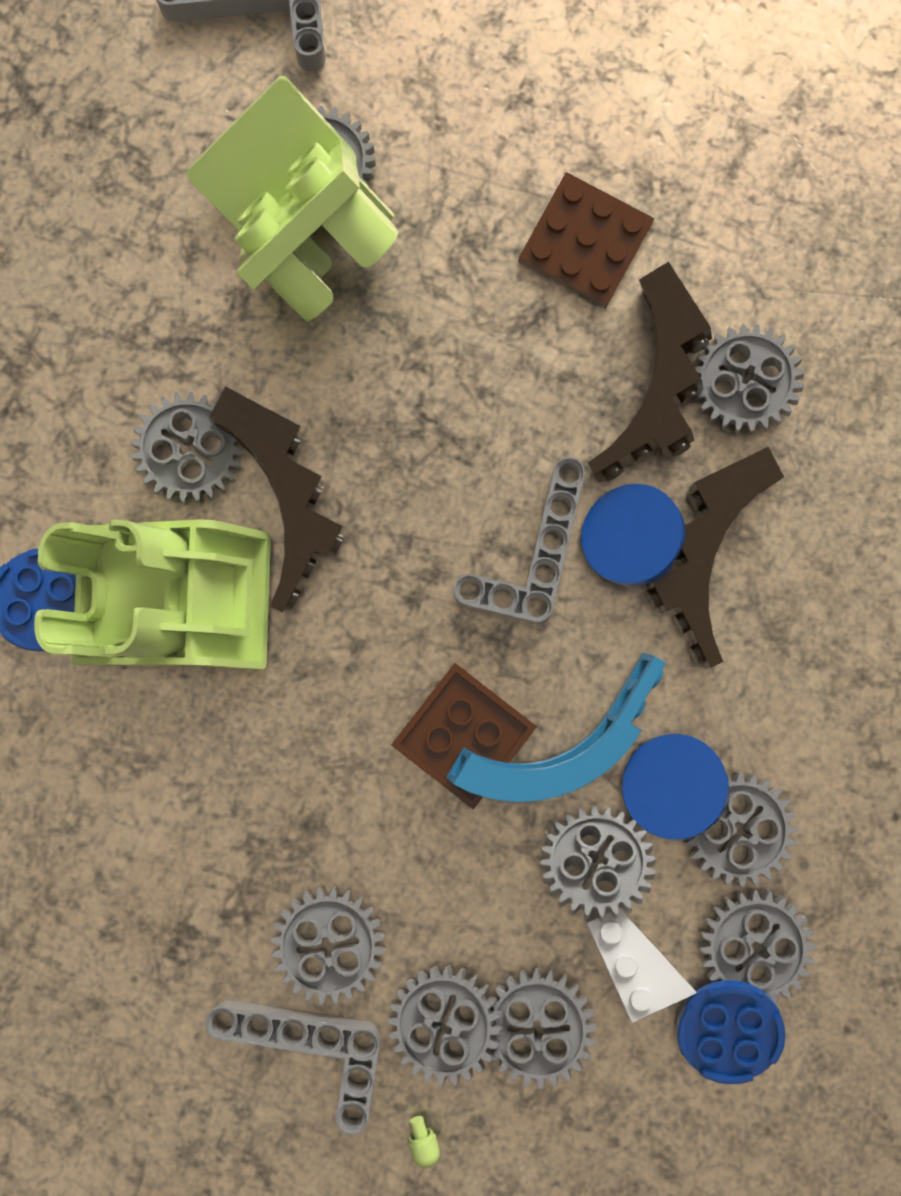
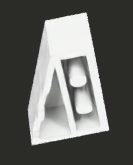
M620 908L618 919L616 920L612 917L610 911L605 912L603 922H600L597 912H592L588 921L583 917L626 1014L632 1023L697 993Z

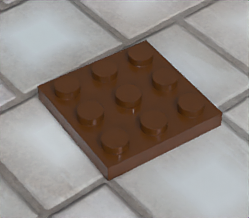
M566 172L521 252L518 262L607 308L655 218Z
M454 663L391 746L474 810L483 797L454 785L446 778L463 747L482 757L510 763L537 726Z

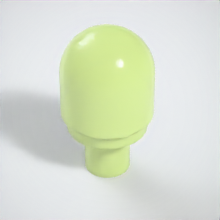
M416 1116L409 1121L413 1132L409 1136V1148L414 1162L419 1167L430 1168L439 1160V1145L432 1129L426 1128L423 1116Z

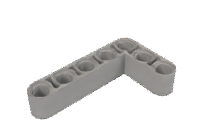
M156 0L165 19L174 22L290 11L293 44L298 64L306 71H316L323 67L326 62L321 0H174L171 2ZM305 15L313 16L310 20H301ZM310 46L317 48L313 52L303 51L305 48Z
M573 457L561 459L556 464L552 473L525 587L467 574L461 576L454 586V597L459 605L468 609L530 624H540L551 615L585 477L584 466L579 460ZM564 468H570L576 473L577 480L573 483H566L560 478L559 471ZM557 500L563 501L568 505L569 513L565 516H557L552 512L551 504ZM548 533L558 535L561 539V547L555 550L547 548L544 545L543 537ZM540 566L549 567L553 572V580L549 583L538 581L535 576V570ZM465 583L475 584L479 589L478 597L474 600L464 599L459 592L461 586ZM498 591L508 592L512 597V605L505 609L497 607L493 601L494 594ZM532 599L541 600L546 607L544 615L540 617L532 616L527 610V603Z
M234 1000L219 1002L208 1014L206 1029L213 1038L218 1040L345 1059L336 1123L340 1130L349 1135L358 1134L366 1127L370 1114L381 1042V1033L374 1023ZM219 1012L228 1013L232 1017L233 1025L230 1027L221 1026L216 1019V1014ZM255 1017L263 1018L267 1022L268 1030L265 1032L255 1031L252 1028L251 1019ZM289 1023L299 1024L303 1029V1035L298 1038L289 1036L286 1032V1025ZM325 1028L334 1029L339 1039L334 1043H327L321 1038L320 1031ZM363 1033L368 1034L372 1037L374 1044L369 1048H361L356 1044L355 1037ZM354 1070H362L367 1074L368 1080L363 1084H357L351 1080L349 1074ZM349 1106H355L361 1110L363 1116L357 1120H352L345 1115L344 1110Z

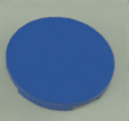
M628 484L617 487L600 497L589 510L581 533L583 552L591 567L599 575L611 582L623 586H640L651 583L662 577L672 568L671 565L676 560L682 544L685 542V524L682 514L673 500L655 487L645 484Z
M38 549L28 550L12 558L6 564L4 563L0 567V633L2 637L19 648L45 652L35 636V614L41 609L74 612L76 575L42 570L38 565Z
M667 734L651 739L632 755L624 771L622 792L626 808L639 826L659 838L679 841L692 839V837L698 836L708 830L713 824H716L727 805L729 780L722 761L707 744L688 735Z
M734 980L713 982L698 989L697 993L690 996L683 1004L676 1025L679 1049L682 1056L704 1078L722 1084L747 1083L753 1081V1077L761 1074L779 1060L784 1049L786 1036L782 1015L772 998L756 986Z

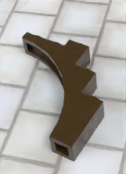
M669 261L639 279L642 293L653 313L656 325L657 355L653 378L644 402L628 428L609 448L588 462L599 482L604 479L606 481L615 479L624 472V467L634 461L641 463L653 455V450L657 447L664 458L671 454L673 457H676L686 452L691 447L690 443L695 441L693 432L677 408V405L680 403L682 405L691 403L699 397L700 391L703 390L702 379L686 354L689 352L695 354L703 350L709 344V340L713 338L710 325Z
M225 386L209 416L210 422L234 437L254 457L267 476L279 503L284 526L285 556L280 582L270 607L282 613L285 607L292 610L301 591L295 587L301 576L308 579L317 562L311 558L313 553L325 559L329 552L336 555L345 536L339 534L343 526L306 507L308 502L313 505L316 504L324 487L318 484L322 477L321 475L286 458L288 453L294 456L303 437L298 435L300 425Z
M769 446L694 482L689 487L691 491L688 494L690 503L696 512L701 511L703 517L685 525V542L682 544L676 561L680 559L682 565L647 584L649 590H646V595L654 609L659 608L661 614L673 608L677 613L673 616L675 624L681 634L687 633L692 643L689 646L690 654L697 665L702 664L704 669L712 668L723 662L713 636L709 613V581L715 555L727 529L740 511L759 493L784 478Z

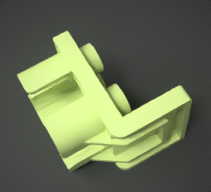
M279 76L190 165L187 172L188 180L239 230L234 238L241 246L237 274L253 290L265 280L305 321H310L317 317L333 302L332 290L320 279L331 269L332 259L310 237L312 233L322 225L358 264L365 268L371 267L391 247L398 235L396 227L390 222L395 217L394 214L358 176L356 155L352 148L285 76Z
M204 519L143 523L110 520V524L86 525L81 523L55 524L45 532L40 541L38 565L42 570L76 575L74 612L50 609L38 610L35 614L34 623L36 639L41 648L48 653L72 655L73 665L207 666L233 669H265L267 665L271 536L268 532Z

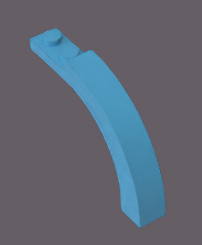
M642 653L601 723L589 736L572 749L547 760L518 764L491 760L463 747L446 778L454 785L470 793L485 798L510 802L541 801L559 797L591 783L617 763L642 730L631 723L634 718H637L643 712L646 704L645 699L651 688H655L660 683L663 677L662 670L666 663L656 656Z

